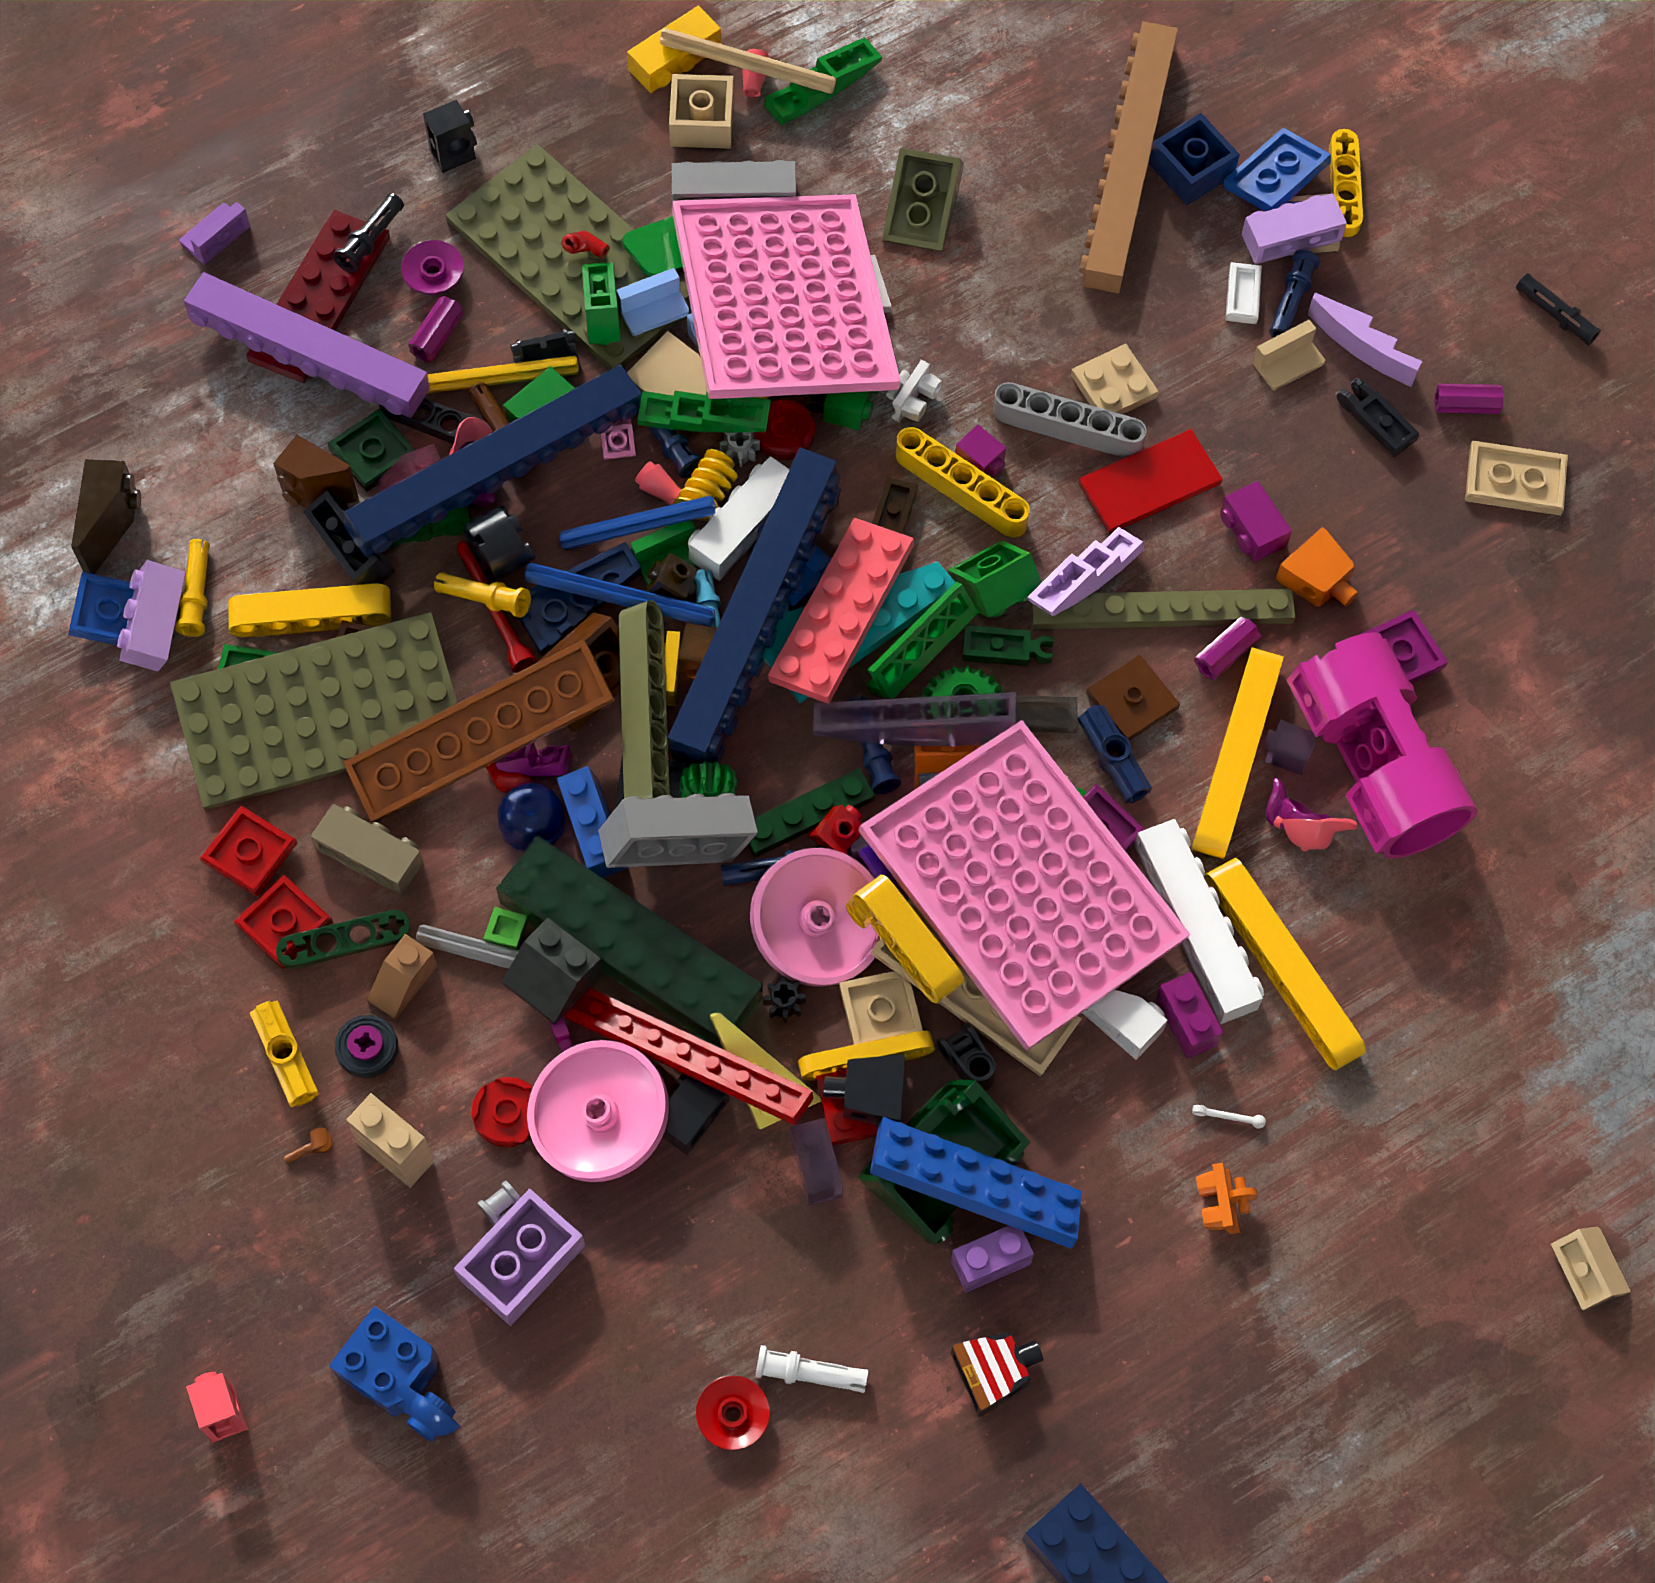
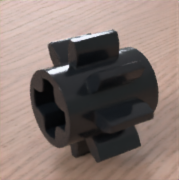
M783 976L781 982L776 985L772 983L767 984V990L771 995L763 997V1005H771L769 1010L770 1018L777 1015L783 1018L784 1023H787L788 1017L793 1014L798 1017L801 1016V1008L797 1004L806 1003V995L797 994L800 988L799 981L791 984L786 982ZM780 996H787L788 1003L782 1004Z

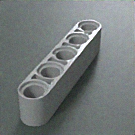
M1010 382L1002 383L995 391L993 414L1002 423L1122 458L1143 450L1147 429L1145 424L1139 419ZM1008 401V402H1012L1013 404H1010V405H1009V404H1005V403H1003V402ZM1035 410H1040V411H1042V412H1044V413H1036V412H1034V411H1035ZM1064 419H1071L1075 422H1067ZM1094 428H1102L1105 431H1098ZM1125 437H1133L1136 440H1129Z

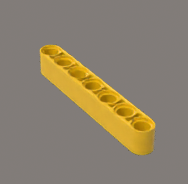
M1251 648L1191 848L1193 851L1222 860L1225 858L1284 656Z
M1233 858L1206 873L1204 876L1208 887L1215 889L1220 902L1219 906L1229 918L1328 1066L1336 1071L1366 1054V1046L1363 1039L1244 865L1237 858Z

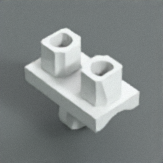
M921 360L911 376L906 370H902L899 374L901 381L899 390H889L886 394L889 399L894 400L892 405L895 411L891 419L900 423L903 417L919 422L927 407L926 402L917 398L919 393L935 399L941 389L942 380L929 373V363Z

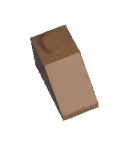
M405 934L384 960L367 1001L396 1020L438 967L434 953Z

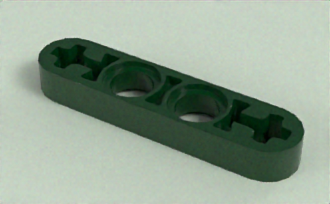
M389 910L283 937L278 942L276 947L277 959L283 967L296 969L397 944L405 934L408 935L410 921L402 911ZM390 919H395L398 924L403 923L404 926L400 927L399 934L393 935L392 930L381 931L380 936L382 939L376 940L374 922H379V929L389 926ZM357 926L366 927L370 932V939L364 944H357L350 937L351 931ZM322 935H331L335 938L337 944L333 951L322 952L316 946L317 939ZM305 939H311V950L314 956L308 957V950L298 952L296 960H291L289 955H282L283 952L287 951L288 944H293L295 949L306 947Z

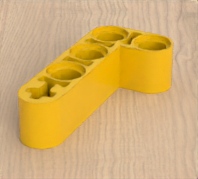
M879 875L853 894L846 903V910L852 920L863 929L869 925L872 926L931 1002H940L964 983V976L958 966L895 885L885 875Z

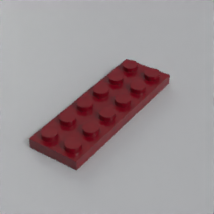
M333 209L276 305L336 331L389 241V230L385 229L374 242V251L361 260L359 269L355 273L345 272L335 263L333 254L337 249H342L348 242V235L355 230H360L366 221ZM249 349L246 354L248 362L305 384L309 377L300 368L289 363L282 364L274 359L272 355L263 351L256 352Z

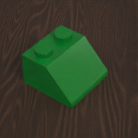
M1003 540L948 569L952 579L955 582L962 583L978 612L988 618L1000 616L1007 611L1009 606L1016 602L1028 600V596L1042 583L1031 553Z

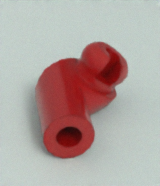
M496 762L485 767L496 788L501 792L518 794L529 790L532 785L530 776L522 775L518 772L499 770L496 767Z

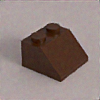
M297 434L273 463L277 480L283 492L282 496L293 506L301 505L307 508L326 490L343 500L346 504L353 503L359 498L350 465Z

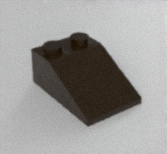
M85 459L71 544L83 572L91 574L97 572L134 522L135 509H140L141 492L136 490L134 475L129 473L125 461Z

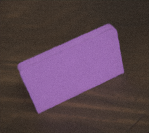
M238 202L234 203L231 207L226 203H222L180 238L181 245L204 265L207 264L250 228L245 208Z

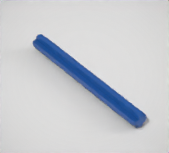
M529 563L525 570V580L530 583L629 608L653 600L660 607L663 616L705 627H711L715 620V610L710 607L535 563Z

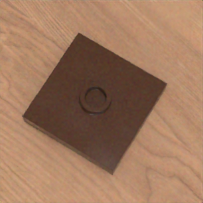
M1138 655L1091 685L1086 691V694L1095 705L1105 706L1120 734L1129 741L1178 710L1180 706L1177 699L1141 655Z

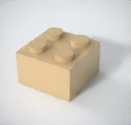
M672 74L669 116L670 147L731 149L734 105L733 76Z

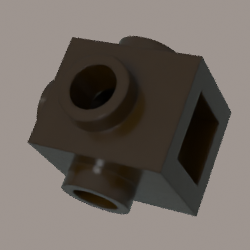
M669 553L662 562L656 561L647 575V578L651 579L646 592L687 601L696 588L697 584L693 580L698 569L683 559Z

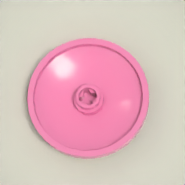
M826 848L799 850L777 861L760 879L754 891L750 908L752 934L764 959L782 976L794 982L799 981L800 984L807 986L824 987L836 985L861 973L874 960L875 957L870 952L880 940V937L871 925L864 929L860 928L849 916L846 910V903L853 894L874 880V877L854 858L842 852Z
M598 1040L585 1042L559 1054L539 1075L528 1102L527 1121L529 1133L539 1154L558 1172L575 1180L585 1182L609 1181L622 1177L638 1168L657 1148L666 1129L669 1115V1100L666 1086L658 1070L638 1050L615 1041Z

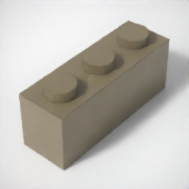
M332 804L311 835L316 850L400 896L403 895L424 863L420 848L416 843L405 837L400 840L392 836L390 830L378 822L368 823L362 819V816L356 810L345 806L343 809Z

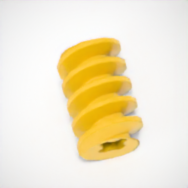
M707 450L704 458L700 460L698 468L693 471L691 478L685 483V488L681 489L678 498L673 503L677 504L712 496L716 508H718L719 506L716 501L721 502L725 498L722 491L729 492L731 489L730 482H735L738 478L737 473L733 470L734 462L729 456L719 450ZM710 516L699 518V520L706 522Z

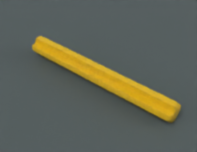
M576 356L427 374L430 386L428 393L467 389L473 385L479 387V382H484L487 386L530 381L537 378L550 366L561 376L577 375L579 373L578 360Z

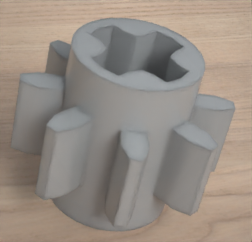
M724 432L725 441L720 442V451L726 453L735 464H739L742 467L749 460L753 462L756 460L755 451L760 450V440L753 439L754 432Z

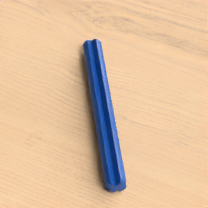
M706 496L560 532L559 540L562 548L568 550L711 516L716 513V504L712 496Z

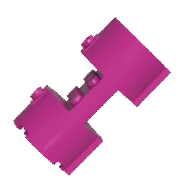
M1377 632L1356 635L1336 643L1337 649L1328 652L1322 659L1315 655L1309 661L1300 663L1286 681L1315 737L1322 736L1325 742L1337 744L1356 781L1355 785L1346 794V797L1376 854L1382 852L1385 858L1396 859L1419 853L1455 835L1475 818L1478 810L1447 751L1441 747H1429L1425 733L1420 730L1412 715L1410 706L1418 697L1386 638L1383 639L1381 634Z

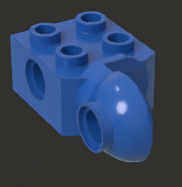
M373 1306L330 1363V1369L336 1377L391 1416L396 1417L402 1413L409 1415L410 1418L406 1424L430 1442H433L437 1436H446L461 1428L452 1418L456 1411L450 1405L429 1391L424 1397L422 1396L438 1368L439 1356L433 1346L376 1306Z

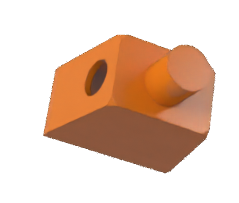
M1321 527L1280 564L1275 579L1317 607H1321L1332 596L1347 607L1359 593L1348 583L1355 568L1353 561L1324 527Z

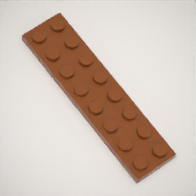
M583 639L359 753L343 763L372 823L379 822L614 702L615 699L587 642Z

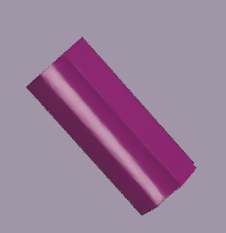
M446 296L440 297L408 343L409 351L416 358L426 363L432 362L464 315L462 312L463 307L457 301Z
M1437 383L1434 402L1437 413L1500 414L1503 408L1504 396L1501 385Z
M1240 617L1195 657L1194 663L1197 665L1199 672L1206 678L1216 680L1261 639L1257 626L1250 619Z

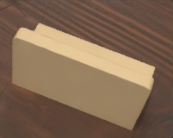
M1310 320L1257 346L1252 364L1272 390H1277L1324 365L1325 358L1312 343L1316 327Z
M1598 1226L1578 1229L1551 1243L1582 1310L1590 1309L1612 1297L1624 1296L1630 1293V1288Z

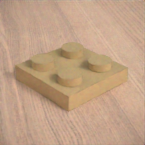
M1126 343L1073 368L1071 371V377L1089 404L1105 410L1124 414L1156 399L1159 391Z
M895 971L839 983L853 1045L923 1031L911 983Z

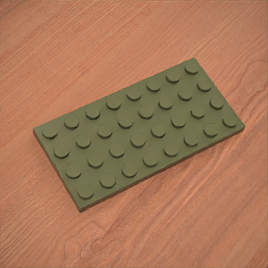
M538 144L534 145L445 215L446 222L562 328L567 331L573 330L575 339L609 370L620 364L624 368L685 318H680L639 335L632 336L618 309L620 341L612 342L608 345L589 344L582 265L613 262L616 290L649 277L644 274L622 246L624 234L634 229ZM587 231L608 244L610 249L603 259L590 251L570 254L563 249L561 241L567 234ZM679 271L677 274L680 281V292L689 308L690 314L692 311L685 275Z
M431 612L170 682L202 806L205 811L347 772L344 761L457 704Z

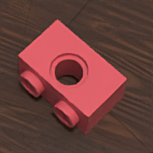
M208 1372L194 1379L195 1383L186 1386L199 1429L212 1443L248 1430L236 1389L223 1373Z

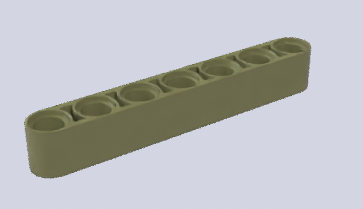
M649 600L624 609L619 614L624 799L631 796H639L641 799H655L659 796L670 795L663 614L658 604L653 600Z

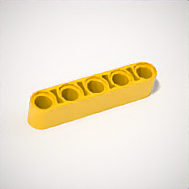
M907 427L899 432L897 435L896 459L901 466L1003 535L1016 538L1025 533L1028 526L1030 507L1023 498L920 429ZM913 446L916 447V449H907L905 447ZM932 463H939V464H941L942 466L934 467V466H932V465H930V464H932ZM964 480V481H966V482H968V483H967V484H959V483H957L956 481ZM983 498H991V499H993L994 501H992V502H986V501H984V500H982V499H983ZM1016 515L1020 517V519H1011L1008 516Z
M363 584L236 595L228 600L229 633L235 637L247 638L339 630L342 620L373 627L381 626L391 622L390 589L383 584Z

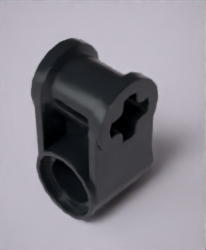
M968 1022L963 1023L959 1031L946 1039L941 1037L936 1040L942 1056L953 1067L961 1080L977 1081L985 1091L992 1087L995 1077V1061L982 1044L974 1028ZM981 1067L988 1074L983 1077H977L970 1071L973 1068Z

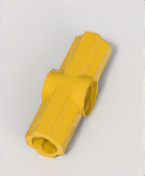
M278 1000L273 1002L267 1001L256 1006L250 1012V1016L290 1107L302 1106L311 1102L319 1095V1092ZM284 1048L292 1049L289 1057L285 1059L276 1058L280 1050Z

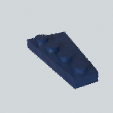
M623 542L566 572L626 586L640 575L642 570L627 543ZM537 585L529 589L531 603L525 616L518 618L540 655L543 656L606 602Z

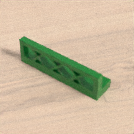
M955 582L868 669L872 679L866 686L871 694L892 701L979 613L962 583Z

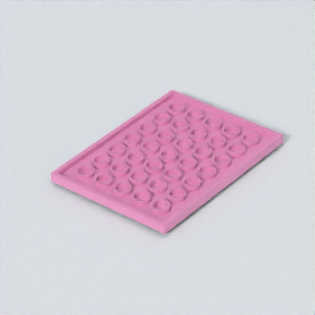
M856 194L673 201L672 213L709 399L899 390L900 376Z
M1022 720L860 825L858 829L1026 1051L1184 942L1191 935Z

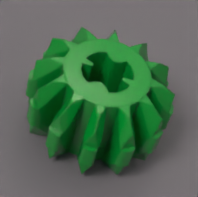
M704 761L702 764L692 763L690 767L683 769L680 782L682 798L694 794H702L704 797H718L725 793L736 795L737 778L735 771L731 770L727 764L719 765L717 761L713 763Z

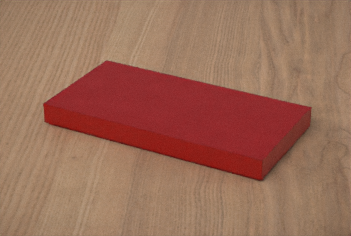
M1189 429L1079 478L1078 484L1107 532L1111 534L1118 527L1121 529L1219 486L1222 484L1223 478L1192 429Z

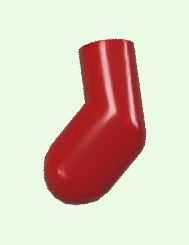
M587 231L567 234L561 241L563 249L570 254L590 251L603 259L610 249L608 244Z

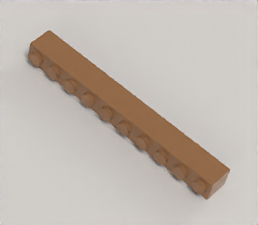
M1142 21L1140 33L1134 32L1130 51H1135V56H1128L1125 75H1130L1129 81L1123 80L1119 99H1124L1123 106L1117 105L1114 123L1119 124L1118 130H1111L1108 148H1113L1112 155L1106 154L1102 172L1107 173L1106 180L1100 179L1096 197L1102 198L1101 204H1094L1091 222L1096 223L1095 230H1088L1085 248H1089L1090 252L1089 256H1082L1079 273L1085 274L1083 287L1117 294L1120 292L1178 28Z

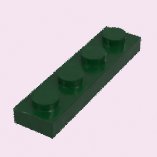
M858 768L755 817L758 833L748 843V846L756 858L814 830L834 806L843 805L846 807L851 805L858 809L875 801V794L862 771Z

